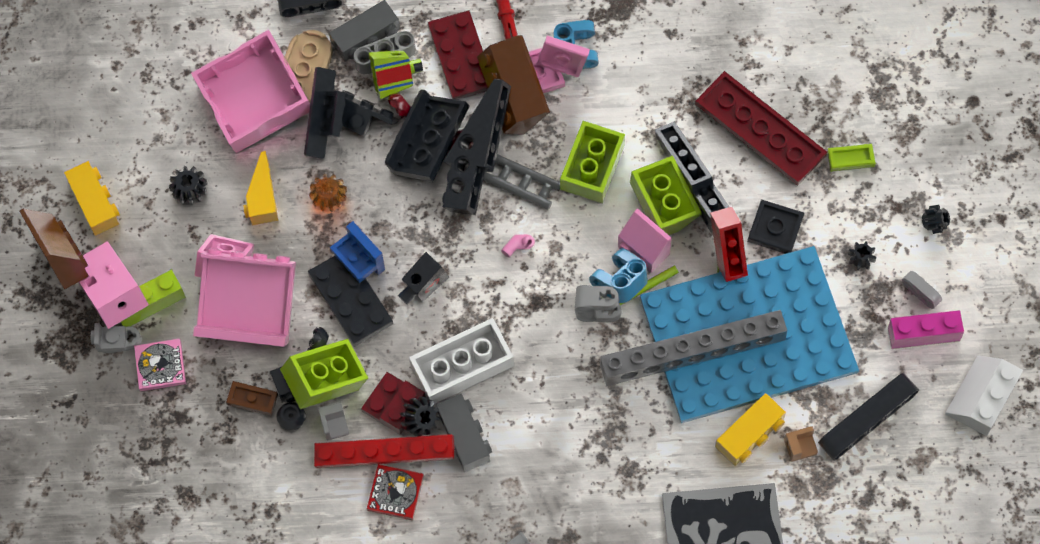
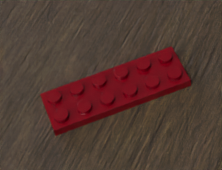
M726 71L695 101L697 107L797 186L827 155L825 149Z

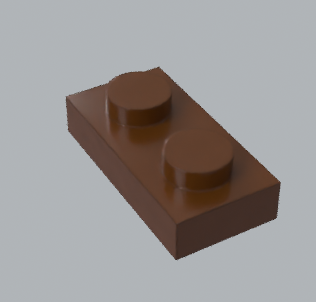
M233 381L226 404L272 416L278 392Z

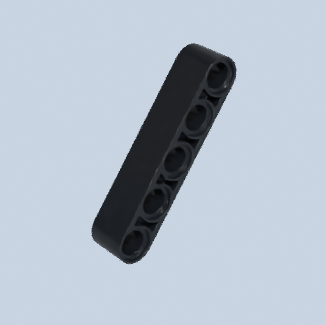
M901 373L825 434L818 444L833 461L837 460L909 402L919 392V389L905 373Z

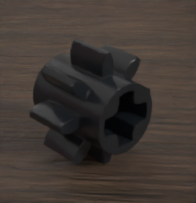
M939 204L929 206V209H926L922 215V224L928 231L932 230L933 234L943 233V229H947V226L950 224V214L945 208L940 209Z
M868 241L864 244L855 242L854 249H849L848 255L852 256L849 264H854L858 271L864 267L869 270L870 262L875 263L877 258L872 255L876 248H871L868 245Z

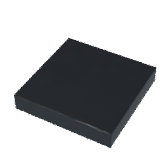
M761 199L747 242L784 254L791 253L805 213Z

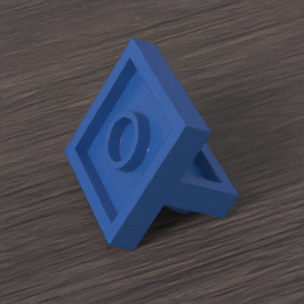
M352 221L346 226L347 234L330 247V251L360 283L374 271L379 276L385 271L382 252Z

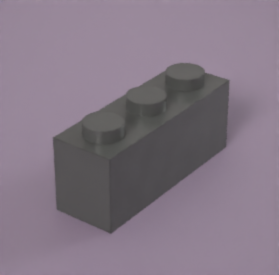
M383 0L329 32L330 41L344 62L349 59H354V52L358 48L396 34L400 29L399 18L388 3Z
M461 393L437 403L436 407L440 409L437 413L446 433L454 436V450L464 473L490 462L489 454L492 453V449L488 440L483 441L480 435L483 430L479 420H474L471 415L474 410L469 399L464 400Z

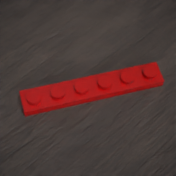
M452 434L314 443V466L316 468L454 459V436Z

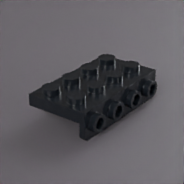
M421 89L414 99V103L386 156L385 165L394 175L433 182L470 107L469 104L462 100L430 96L426 90Z

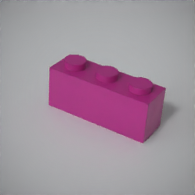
M957 310L891 318L888 332L891 349L958 342L961 341L964 328L961 312Z

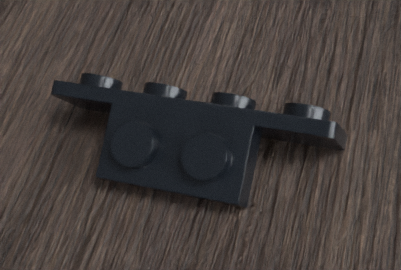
M322 67L315 68L304 148L305 156L325 158L327 138L340 137V131L343 126L342 115L345 107V92L334 91L335 70Z
M346 90L342 91L345 92V107L342 115L344 127L364 136L369 129L373 116L389 124H396L399 119L393 116V112L383 108L379 110L374 107V103L362 99V101L354 98L355 95Z

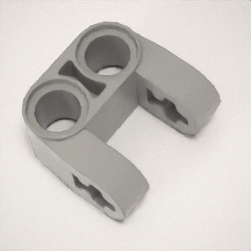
M577 286L575 297L576 318L583 322H615L619 320L622 311L616 289L608 286ZM607 294H611L612 298H614V299H604V298L607 297ZM603 310H616L613 311L612 315H608V311H604L603 313Z

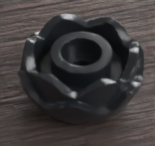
M316 327L313 330V337L309 341L310 347L307 351L327 344L329 335L324 328Z
M288 402L279 408L276 417L279 425L284 430H297L305 421L306 413L304 409L299 408L297 403Z

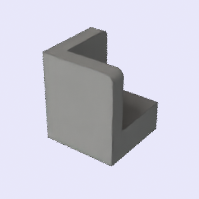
M341 402L318 408L327 441L349 435Z

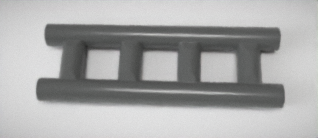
M497 154L495 163L503 166L501 173L496 177L485 172L483 181L549 210L552 201L547 200L551 189L560 190V182ZM511 171L523 175L519 186L506 181ZM531 180L544 185L539 195L526 190Z

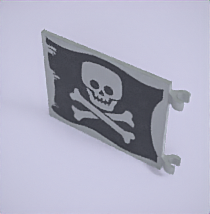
M775 483L662 493L668 544H783Z

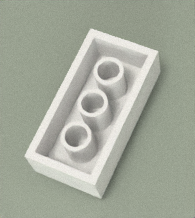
M493 318L409 357L411 368L427 399L433 400L435 403L514 366V357Z

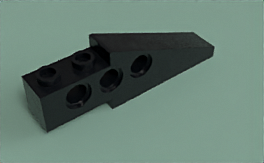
M501 79L493 80L444 159V163L451 168L447 173V187L442 197V207L450 212L476 215L485 172L493 173L511 89V86ZM473 142V146L468 149L469 145ZM469 164L468 168L464 171L465 166ZM464 185L463 191L459 193L460 188Z
M674 121L655 129V136L666 157H674L701 211L700 217L713 235L710 213L728 208L729 205L714 185L712 175Z

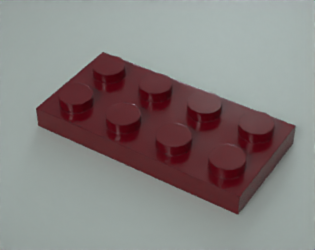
M470 10L427 22L452 99L460 100L486 92L488 88L477 56L483 52Z

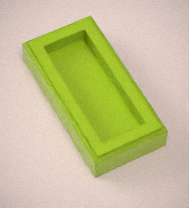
M872 144L827 149L830 172L871 168L876 165Z

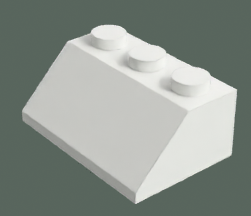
M978 355L945 414L987 436L1023 370L1004 359Z

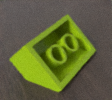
M673 156L631 172L629 183L645 215L668 235L679 232L701 215V211Z

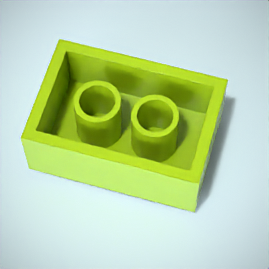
M582 121L560 178V190L603 204L625 146V134Z
M348 339L292 355L280 368L300 409L356 392L368 380V376Z

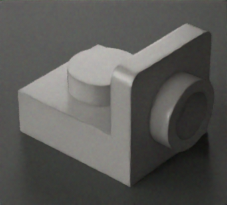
M95 323L94 330L91 331V344L95 345L98 352L126 351V327L113 326L108 329L107 327H101L100 323Z

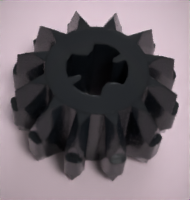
M184 165L182 172L176 169V176H170L171 184L169 185L170 191L173 192V198L175 200L179 199L182 204L186 200L193 204V199L195 198L201 201L200 194H206L205 186L208 184L207 179L204 178V173L202 171L197 172L194 166L188 170L187 166Z
M420 396L418 399L411 398L410 404L405 403L403 405L406 411L400 413L404 417L400 424L407 426V433H413L414 436L431 434V429H437L435 421H439L440 418L436 416V413L440 409L434 407L435 402L433 400H427L426 397Z

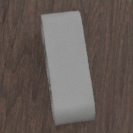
M401 31L358 48L354 52L356 70L361 74L372 73L368 54L370 52L404 51L409 58L412 57L416 51L413 34L409 31ZM403 43H409V44H410V45L405 46V47H404V46H401V44H403ZM362 59H369L365 63L360 62Z

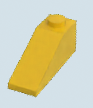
M261 151L246 194L247 205H243L245 218H250L252 225L279 221L266 151Z

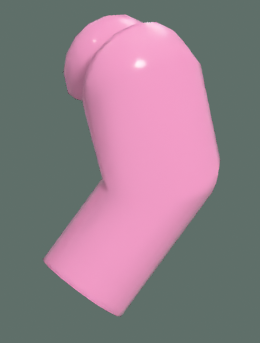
M527 234L514 235L502 248L501 252L505 256L510 257L517 249L532 248L535 244V239Z

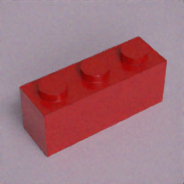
M728 207L711 212L717 265L724 279L728 282L748 276L742 224L733 207Z

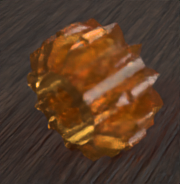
M325 173L323 174V179L316 177V184H310L311 192L309 193L310 199L313 200V205L315 207L320 206L321 211L329 207V210L333 212V206L341 208L342 204L340 201H346L347 199L345 195L347 187L343 185V179L339 178L336 180L334 173L330 178Z

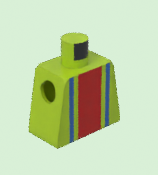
M404 51L368 53L375 93L380 99L412 87V74L423 72L421 59L409 61V57Z

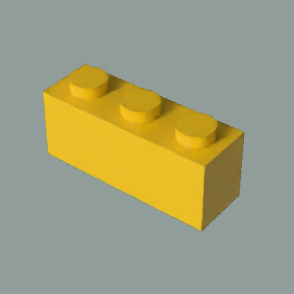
M89 161L64 172L95 236L120 225L116 218L120 216L115 203L110 205L107 198H110L111 195L106 185H100L98 180L102 179L97 167L92 168Z
M765 393L716 440L715 447L734 466L740 461L745 463L753 454L751 451L756 446L760 448L769 439L767 435L771 431L777 432L785 424L786 411Z

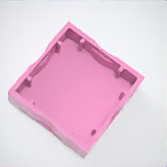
M269 30L245 42L232 53L219 57L191 73L204 98L211 106L229 145L236 154L308 114L310 110V102Z

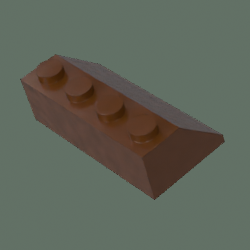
M523 35L489 45L477 56L487 88H489L494 79H501L511 86L502 128L504 134L524 135L550 113Z
M24 208L19 210L64 290L89 277L85 270L88 264L62 220L56 221L51 213Z

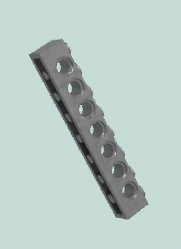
M778 310L600 356V367L607 387L785 341L787 328L782 312Z

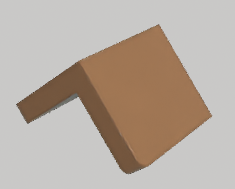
M813 426L786 433L784 442L791 462L817 455L818 450L813 438Z

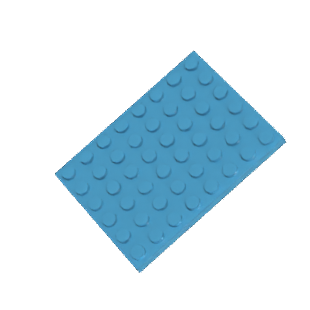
M815 246L748 264V276L726 282L722 273L719 272L640 295V301L654 342L781 310L787 328L785 341L665 371V377L681 424L755 403L765 393L773 398L859 372Z

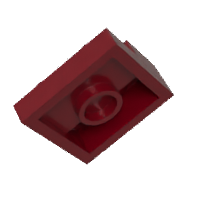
M386 372L362 406L361 411L401 435L407 427L400 424L404 420L400 413L406 411L403 405L405 403L410 404L411 398L418 399V397H426L423 390L406 380L404 382L391 373Z

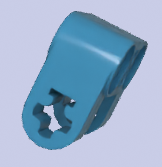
M590 20L560 23L554 28V38L575 44V40L588 39L595 35L594 22ZM560 35H567L568 37L563 39V38H560L559 36H560ZM589 51L583 69L594 68L599 64L597 51Z
M620 248L612 255L613 263L620 270L612 276L602 269H597L589 277V281L592 286L613 287L618 292L619 303H625L630 301L645 287L648 278L646 263L627 249ZM607 294V297L614 299L611 294Z

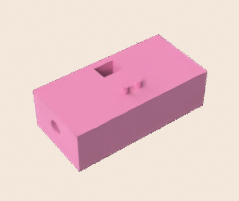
M108 241L83 255L88 264L85 270L89 277L78 283L108 329L149 305L139 286Z

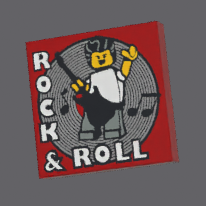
M378 464L367 511L413 520L424 474Z

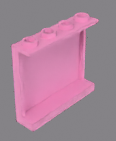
M208 248V252L201 253L200 257L203 258L198 320L197 325L194 327L193 336L285 347L289 342L296 262L290 261V257L276 256V259H268L266 254L258 253L253 254V257L244 256V252L231 251L230 254L221 253V249Z

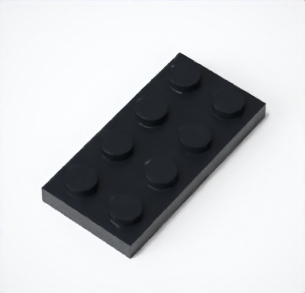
M336 256L308 270V275L354 347L394 324L367 279L365 278L359 283Z

